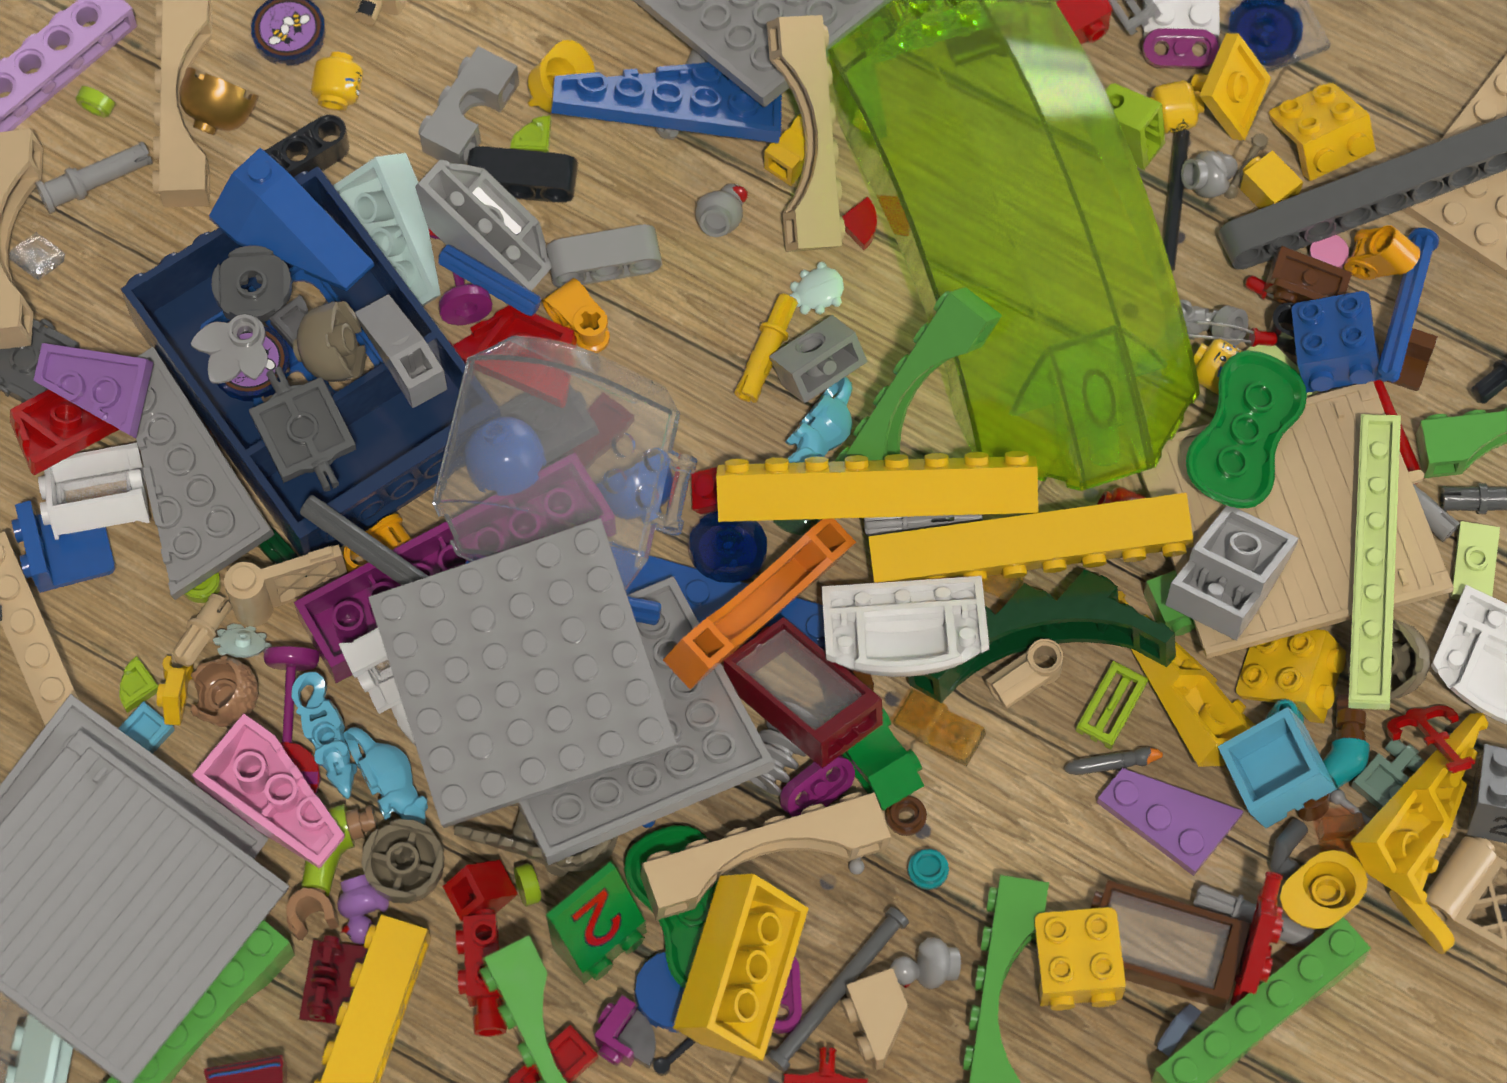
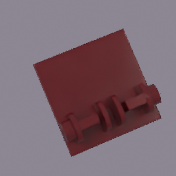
M330 935L323 936V941L313 940L299 1020L336 1025L342 1003L344 1001L349 1003L354 987L350 986L354 968L357 963H364L368 949L364 948V946L339 943L340 939L338 937Z

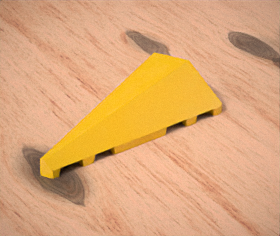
M1118 591L1119 603L1128 604L1125 600L1126 595L1122 591ZM1176 641V657L1168 667L1131 649L1198 767L1226 765L1218 746L1255 726L1243 714L1246 706L1239 699L1231 703L1216 684L1218 680Z
M1470 713L1450 734V739L1445 740L1461 759L1471 756L1476 761L1478 752L1473 749L1479 731L1487 729L1489 724L1483 713ZM1438 749L1350 842L1369 876L1414 904H1423L1428 894L1423 891L1429 873H1434L1437 870L1439 862L1434 858L1440 840L1448 838L1467 786L1462 780L1466 770L1452 774L1445 767V764L1450 762Z

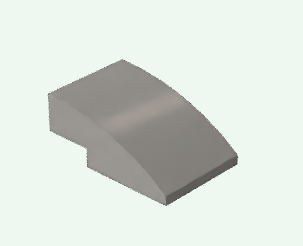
M1226 506L1192 548L1189 561L1171 582L1166 606L1237 641L1273 588L1293 553L1299 538L1238 508Z

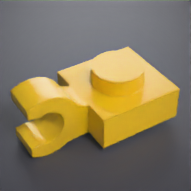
M166 656L162 662L163 675L166 682L165 684L160 683L158 686L157 707L163 708L164 724L180 726L188 698L187 687L192 679L191 673L194 672V667L192 664L189 667L174 668L172 667V657Z

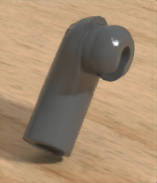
M1293 819L1276 838L1270 862L1271 871L1282 875L1285 881L1299 868L1298 862L1289 857L1308 833L1307 826L1298 819Z

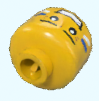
M331 52L330 57H323L316 61L311 94L318 99V105L327 109L342 111L346 110L347 106L357 102L363 70L352 61L353 57L343 52Z
M1221 338L1213 340L1209 346L1202 343L1190 362L1196 366L1193 373L1194 380L1219 395V376L1222 367L1230 357L1242 352V350Z

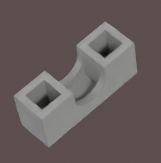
M479 46L471 57L467 56L464 58L458 69L457 79L452 86L448 85L444 88L439 97L437 109L432 116L427 115L420 125L418 134L421 140L422 152L437 160L466 165L470 149L478 147L481 139L479 125L464 117L465 113L476 106H487L501 112L519 85L517 65Z

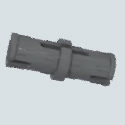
M1477 483L1476 487L1442 486L1440 503L1444 504H1441V508L1445 512L1476 511L1477 514H1487V511L1507 510V487H1488L1486 483Z

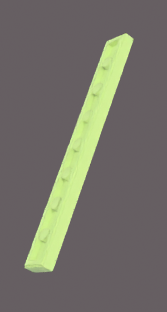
M1361 414L1349 708L1390 710L1401 415Z

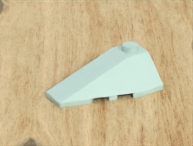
M406 153L378 156L334 184L333 187L421 305L425 306L441 296L429 229L415 188L419 182Z

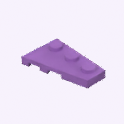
M42 343L33 381L136 438L153 362L144 358Z
M1124 768L1120 770L1097 799V803L1193 876L1244 813L1243 810Z

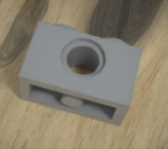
M833 315L769 356L782 386L803 403L808 402L868 362L856 333Z

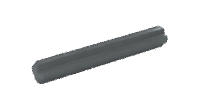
M310 496L300 509L302 516L400 585L429 577L317 497Z

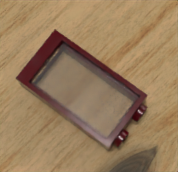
M784 617L772 626L762 629L755 638L741 648H738L723 661L724 670L739 698L821 768L827 766L883 724L882 698L842 665L826 660V652Z

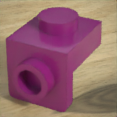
M623 995L616 1005L610 1002L605 1007L597 1022L601 1027L594 1037L596 1046L600 1048L598 1054L615 1066L622 1062L626 1066L631 1067L635 1061L634 1052L617 1041L637 1009L636 1003Z

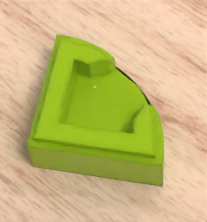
M551 115L536 117L532 119V122L520 129V131H517L512 138L510 149L549 152Z
M137 656L125 667L120 682L119 696L127 713L139 706L143 701L145 702L157 694L158 690L157 683Z

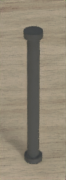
M893 907L887 910L885 913L887 918L778 1049L776 1051L771 1050L766 1055V1058L773 1066L782 1072H786L790 1067L788 1061L846 993V985L855 982L899 928L904 929L909 924L908 919L900 911Z

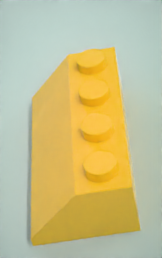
M755 874L720 876L673 1029L701 1045L753 1060L763 1061L809 908Z

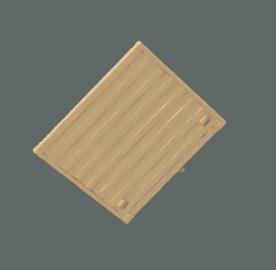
M1373 381L1308 397L1302 415L1283 434L1275 453V480L1272 491L1257 506L1248 509L1238 508L1299 538L1273 588L1237 641L1193 619L1206 659L1352 619L1361 414L1386 415ZM1209 424L1132 445V451L1149 498L1187 492L1194 546L1227 506L1211 499L1197 489L1187 473L1186 455L1188 448L1193 440ZM1401 452L1399 453L1394 608L1450 593L1454 589L1413 484L1423 481L1424 473L1421 470L1408 472ZM1187 548V553L1171 557L1177 575L1189 561L1192 548Z

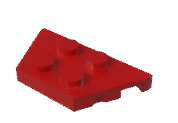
M508 305L496 312L491 319L483 320L470 328L471 335L452 345L469 369L563 410L566 406L577 343L574 330L537 314L527 316Z
M49 389L10 409V424L29 470L33 475L48 469L119 430Z

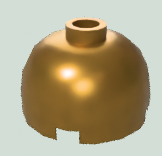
M187 67L182 79L179 97L184 113L195 120L192 127L214 135L216 129L231 131L239 128L247 121L258 99L257 95L254 93L249 94L246 99L243 97L245 89L207 73L205 75L200 74L199 78L194 77L196 69Z

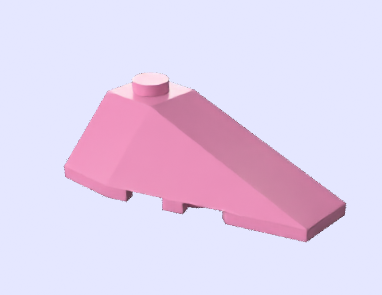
M245 714L239 718L192 775L198 788L257 831L319 869L345 838L342 830L308 785L302 773L294 765L276 736Z

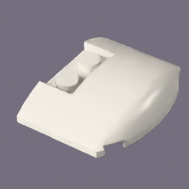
M982 576L822 586L826 660L833 663L836 662L851 670L888 677L926 675L958 666L989 649Z
M1466 585L1431 667L1435 673L1438 672L1445 684L1463 701L1481 713L1506 725L1507 604Z

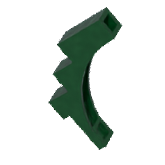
M1084 569L1058 600H1055L1048 592L1036 590L1024 583L996 615L985 606L989 639L988 650L953 668L926 675L910 676L908 679L911 687L942 703L961 683L974 673L1004 657L1029 649L1035 641L1040 639H1050L1057 644L1080 642L1116 645L1134 649L1159 664L1168 667L1176 657L1175 632L1171 631L1164 623L1154 622L1139 614L1132 606L1119 603L1118 586L1114 585L1107 577L1097 576Z

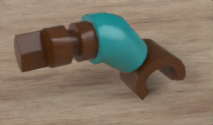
M1337 694L1336 726L1340 730L1336 732V740L1331 744V751L1322 760L1336 790L1362 773L1368 763L1370 745L1366 742L1365 732L1362 731L1366 728V712L1362 709L1349 708V695ZM1331 793L1316 801L1311 799L1303 803L1304 808L1299 810V818L1309 822L1323 817L1329 809Z

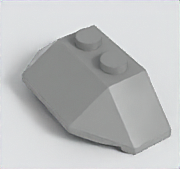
M439 160L415 186L428 228L446 245L456 247L530 291L552 268L550 258H547L546 243L540 222L484 168Z

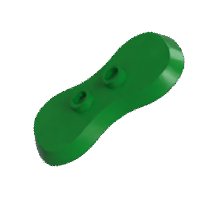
M1258 351L1239 352L1230 357L1222 367L1219 376V400L1216 413L1211 423L1190 444L1186 455V468L1191 482L1211 499L1230 507L1248 509L1263 502L1272 491L1275 480V453L1283 434L1300 418L1306 406L1307 393L1305 384L1301 376L1292 367L1271 355Z
M689 826L666 827L641 838L628 851L625 858L627 883L635 896L651 911L652 907L640 876L642 864L647 862V858L655 853L670 851L671 854L686 850V846L692 842L708 839L697 829ZM718 881L704 894L695 909L658 920L664 933L666 960L669 971L675 981L684 989Z

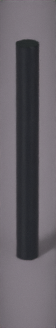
M1188 130L1177 131L1174 136L1160 269L1165 272L1174 271L1176 265L1184 193L1181 171L1188 157L1190 132Z

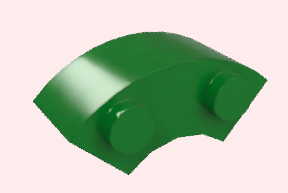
M846 707L842 708L841 710L822 720L823 723L830 720L832 717H834L836 714L841 712ZM882 707L883 724L844 752L842 756L853 764L855 777L867 794L875 792L880 808L885 810L922 788L924 784L918 773L922 770L918 757L911 749L906 750L888 727L891 725V720Z

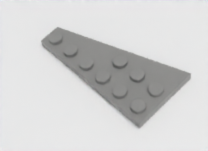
M151 347L138 356V358L152 361L153 367L136 441L142 456L144 477L154 522L158 528L162 546L161 554L169 578L170 594L176 600L275 534L157 350Z

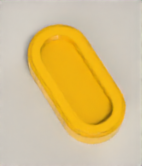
M1392 889L1389 891L1390 897L1399 911L1436 952L1444 954L1455 945L1452 932L1426 901L1423 904H1414Z

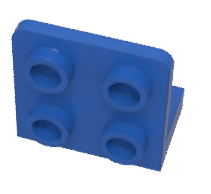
M1359 291L1299 302L1293 305L1292 318L1297 364L1306 387V393L1327 391L1331 388L1366 384L1370 381L1380 380L1377 370L1380 358L1375 342L1371 302L1367 292Z
M31 501L15 504L18 518L11 520L17 543L24 542L26 554L20 555L22 570L26 579L33 578L39 593L110 575L115 571V562L106 527L59 535V540H55L51 525L44 526L41 514H36Z

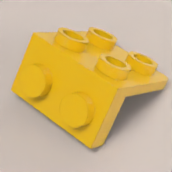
M1334 83L1319 85L1312 91L1295 99L1286 100L1269 111L1270 120L1297 144L1302 175L1309 181L1376 151L1370 114Z
M1318 629L1249 647L1236 687V693L1242 699L1277 703L1279 700L1289 699L1296 704L1298 710L1309 722L1324 723L1328 709L1334 703V690L1339 674L1345 667L1346 651L1327 630Z
M1106 907L1038 914L1034 924L1041 977L1038 989L1040 1006H1050L1051 1010L1062 1011L1074 1008L1075 1003L1091 1002L1093 1007H1108L1116 1004V1000H1122L1126 983L1117 912L1113 908Z

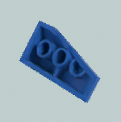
M259 148L231 174L209 214V219L236 244L243 247H266L273 251L275 256L281 260L283 259L284 262L303 269L305 274L345 291H348L375 266L369 256L308 192L262 148Z

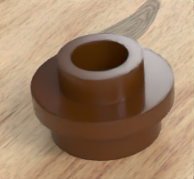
M913 796L903 798L888 807L886 812L888 826L892 831L902 836H911L920 832L925 826L927 819L924 804ZM907 811L913 814L914 819L911 822L905 823L899 819V815Z

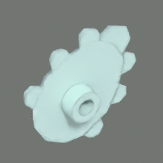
M825 262L817 263V269L811 272L802 270L800 273L802 278L800 283L794 281L790 284V289L794 292L789 296L794 297L798 301L797 307H800V313L803 315L808 314L810 309H815L816 314L821 315L824 313L825 307L830 305L837 307L842 303L840 297L844 290L843 278L835 269L827 267Z
M234 623L228 625L227 630H217L219 637L213 639L215 645H220V648H218L220 655L228 654L239 658L253 657L259 655L264 649L272 647L270 643H265L267 638L265 633H255V627L248 626L244 628L241 624Z

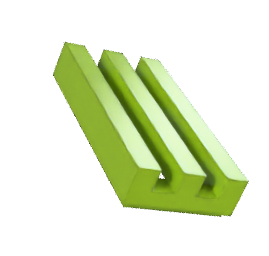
M1113 661L1079 721L1075 732L1081 735L1085 733L1090 736L1091 740L1095 742L1100 741L1104 743V747L1111 750L1147 686L1148 678ZM1116 674L1123 676L1096 727L1091 726L1089 723ZM1131 681L1137 683L1109 734L1103 732Z

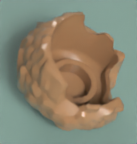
M222 656L220 659L200 664L196 671L191 673L199 699L196 705L193 704L191 706V714L194 717L219 727H227L237 722L243 714L248 716L256 707V701L259 696L258 682L250 667L243 664L240 660Z

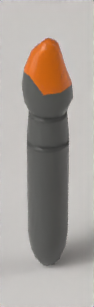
M1142 747L1134 752H1119L1073 760L1065 765L1064 770L1069 774L1083 775L1135 765L1145 766L1162 758L1163 753L1156 748Z

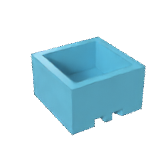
M1289 707L1218 746L1249 813L1265 828L1286 818L1287 812L1293 809L1298 811L1304 808L1303 803L1311 799L1316 801L1336 790L1305 724Z

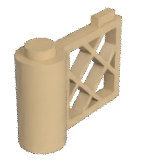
M335 545L260 569L254 563L239 562L231 566L226 572L224 586L237 620L245 626L256 627L269 620L273 608L299 600L346 575L347 570L340 546Z
M1475 836L1473 838L1464 837L1426 892L1428 895L1425 901L1446 925H1455L1507 955V935L1505 932L1507 931V922L1502 921L1498 906L1499 904L1507 903V894L1496 896L1493 883L1501 872L1507 875V861L1495 854V846L1489 840ZM1489 891L1490 897L1483 899ZM1493 906L1497 924L1481 927L1469 919L1476 909ZM1500 932L1501 938L1493 933Z

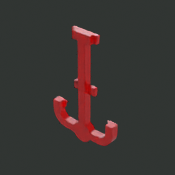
M1438 705L1426 709L1413 708L1408 710L1406 715L1396 717L1388 722L1387 732L1393 741L1401 739V734L1404 730L1399 728L1409 725L1417 726L1426 736L1424 742L1427 745L1433 744L1450 762L1445 764V767L1452 774L1470 769L1471 765L1475 764V760L1471 756L1461 759L1445 741L1450 739V735L1446 731L1438 733L1427 721L1435 717H1445L1451 723L1458 722L1459 716L1451 707Z

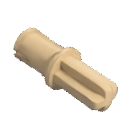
M211 594L197 617L188 621V630L172 651L174 660L178 664L186 667L191 666L206 644L213 642V639L216 637L215 631L225 616L232 610L229 601L223 607L220 606L225 600L224 597L218 594Z

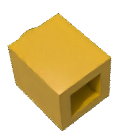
M1273 150L1263 158L1259 156L1253 158L1242 171L1243 178L1240 190L1259 210L1301 193L1303 181Z

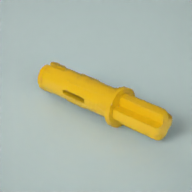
M780 294L768 321L760 324L759 330L761 334L747 362L741 380L734 391V394L739 399L749 403L758 402L763 385L773 366L769 356L778 351L782 342L787 341L789 338L786 330L798 305V301L794 297Z

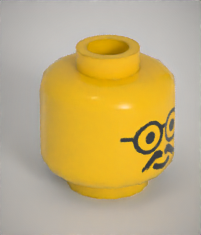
M1182 80L1159 85L1152 90L1151 97H1149L1162 103L1165 134L1195 127L1198 123V114L1204 113V102L1199 96L1200 90L1194 91L1187 81Z

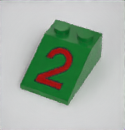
M611 862L546 914L552 949L583 984H586L592 978L595 981L601 979L614 966L612 961L623 952L626 954L632 953L645 940L643 936L646 933L645 919L616 867Z

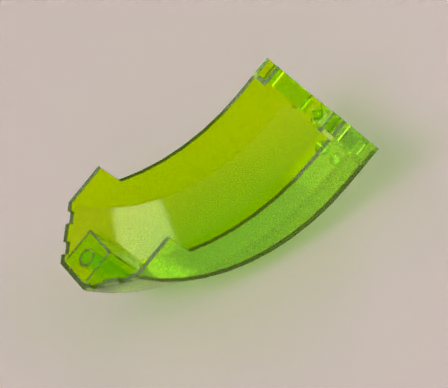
M892 0L828 49L839 125L889 222L920 296L929 323L937 313L933 308L938 299L946 291L952 292L963 287H967L1002 315L981 348L955 356L944 362L948 374L953 415L972 451L987 453L989 457H1005V453L1010 451L1028 452L1029 456H1036L1038 480L1045 482L1047 477L1066 482V488L1084 491L1155 468L1162 458V449L1168 440L1172 441L1183 423L1184 413L1190 403L1194 404L1198 398L1200 387L1182 306L1149 198L1117 116L1086 52L1054 0Z

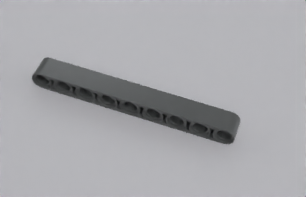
M1507 116L1233 219L1221 227L1218 236L1233 267L1236 269H1247L1274 259L1277 248L1280 246L1298 250L1314 242L1324 240L1507 170Z

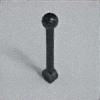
M688 1038L669 1056L657 1059L653 1065L655 1073L660 1076L668 1074L670 1065L694 1045L696 1041Z

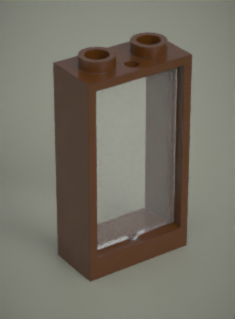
M1107 880L1104 893L1096 890L1090 909L1110 907L1117 912L1126 981L1225 1010L1251 923Z

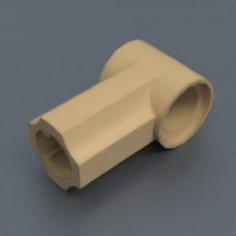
M1037 640L1029 647L1026 653L986 679V685L998 704L1007 710L1042 685L1053 683L1060 677L1063 666V651L1060 645L1053 640ZM1041 655H1047L1054 659L1055 664L1050 668H1041L1035 664L1034 660Z

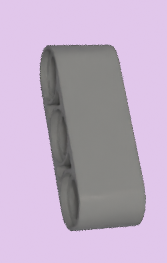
M636 225L561 238L550 242L546 247L547 257L550 258L552 265L550 269L552 283L556 287H561L572 278L577 279L582 285L649 274L657 271L662 266L656 230L651 225Z

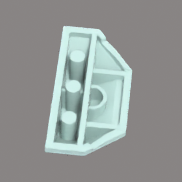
M28 1014L23 1026H15L11 1050H16L18 1053L15 1066L8 1065L4 1083H66L73 1047Z

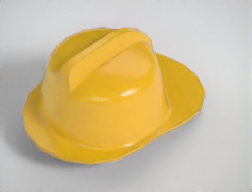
M573 40L560 41L530 71L528 88L531 98L527 102L529 107L539 106L542 110L551 112L555 76L595 72L594 63L589 53L581 44Z
M1336 850L1320 852L1290 876L1282 886L1280 901L1283 911L1292 921L1302 927L1311 929L1328 928L1342 919L1361 901L1367 889L1368 879L1366 871L1358 859L1346 852Z

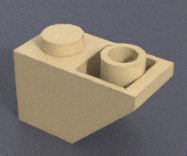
M893 968L847 984L846 999L841 1000L848 1022L850 1024L856 1022L861 1036L856 1038L862 1058L864 1061L871 1060L875 1071L884 1067L907 1016L908 1005Z

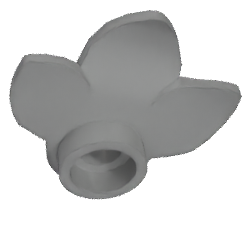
M238 315L229 323L212 322L202 328L191 341V346L194 349L210 355L208 376L211 383L230 382L241 372L248 378L256 380L265 370L268 361V355L262 345L266 336L265 328L258 318L251 315ZM249 331L253 333L249 339H239L243 332Z

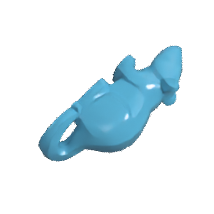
M848 377L842 378L825 390L799 423L800 426L786 440L785 443L789 446L794 444L797 446L796 452L787 458L789 463L805 462V459L809 457H825L828 451L840 446L849 437L852 430V418L847 403L851 396L852 383Z
M317 672L304 673L295 680L292 686V699L298 707L296 713L301 716L304 736L313 743L316 749L314 755L315 762L323 766L327 771L326 777L343 797L349 799L354 783V775L357 773V765L350 763L349 748L343 735L345 730L344 721L331 700L325 699L327 684L324 677ZM312 685L314 687L312 696L306 707L301 704L300 693L304 687Z
M352 727L347 729L343 733L345 742H347L349 751L371 794L380 793L382 798L377 800V804L384 819H389L393 811L401 819L415 820L425 825L428 801L425 796L418 797V793L413 786L412 768L407 756L395 746L374 742L360 728ZM358 743L360 744L361 748L363 749V752H364V754H365V758L362 757V754H361V752H360Z

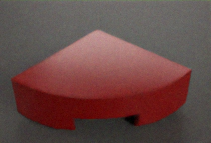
M867 196L842 216L845 223V232L863 251L873 241L877 227L876 209Z

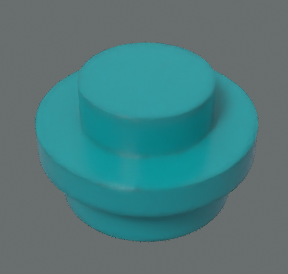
M920 850L909 861V877L921 889H936L948 877V862L944 855L936 850Z

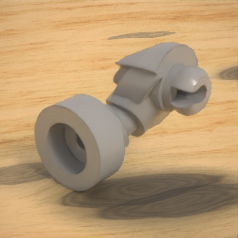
M1182 299L1172 305L1166 317L1169 327L1180 335L1182 333L1199 335L1198 333L1208 331V329L1214 337L1243 339L1246 335V332L1242 330L1197 324V321L1230 324L1248 329V315L1246 311L1230 305H1226L1220 310L1214 309L1213 312H1209L1208 308L1192 306L1189 301ZM1227 341L1233 346H1237L1240 343L1234 341Z

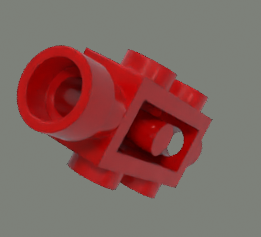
M481 909L473 916H463V930H456L457 955H465V969L458 970L459 995L466 994L469 1007H477V1014L473 1016L474 1035L493 1037L507 1033V1027L498 1011V1007L502 1005V999L497 989L489 992L479 970L485 967L482 961L484 957L500 950L497 912L492 909Z

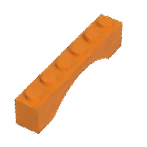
M835 519L820 520L746 588L684 636L663 661L691 690L832 568L856 541Z

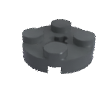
M244 246L237 248L228 254L229 258L224 260L221 266L218 264L214 269L211 283L217 305L223 311L224 316L229 320L238 315L247 314L258 318L261 322H265L286 306L290 300L292 279L288 266L283 259L281 260L275 256L273 251L266 247ZM252 277L256 278L257 283L262 284L254 292H248L247 289L241 288L242 285L248 284L249 278Z

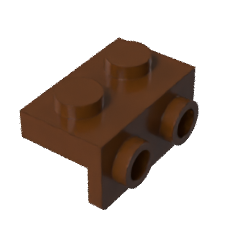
M1280 246L1277 248L1263 291L1274 295L1273 299L1280 304L1289 302L1296 304L1346 294L1352 272Z

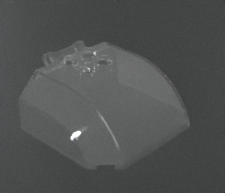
M511 336L486 350L468 357L432 501L438 517L444 515L454 536L450 543L456 555L473 562L601 518L626 591L649 559L655 530L671 536L682 534L684 521L681 519L690 475L695 473L698 461L691 455L679 454L673 451L681 414L666 387L587 349L539 337ZM670 468L675 473L666 514L664 515L659 512L668 469Z

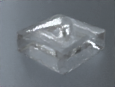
M36 232L11 249L9 259L36 280H39L64 263L65 253Z

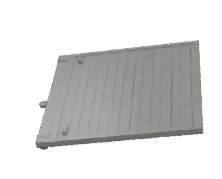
M79 731L0 825V993L119 1083H133L287 892L289 885L82 731Z

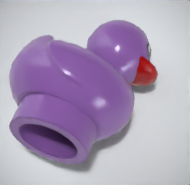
M365 874L340 882L343 893L337 902L340 914L349 919L348 925L342 928L341 933L347 934L349 939L357 944H364L369 927L373 924L364 914L375 910L386 912L389 906V900L377 894L368 884Z

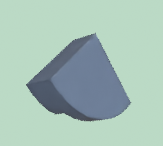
M1191 1004L1186 1005L1175 1016L1157 1045L1159 1046L1157 1048L1167 1056H1170L1202 1012Z

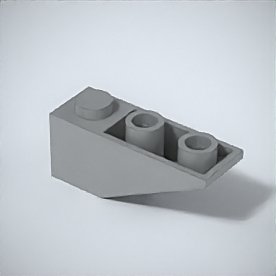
M389 294L355 312L360 325L412 408L447 390L443 368L424 338Z

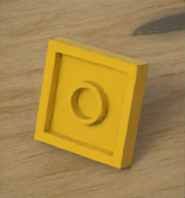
M1226 33L1209 74H1195L1192 78L1191 86L1194 91L1200 90V98L1231 139L1245 140L1271 81V77L1239 33Z

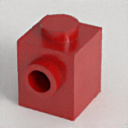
M1059 0L1053 4L1051 24L1069 49L1073 50L1087 41L1090 43L1095 42L1107 33L1112 7L1109 0Z
M501 860L466 865L443 885L460 921H463V916H473L481 909H492L498 913L518 895Z

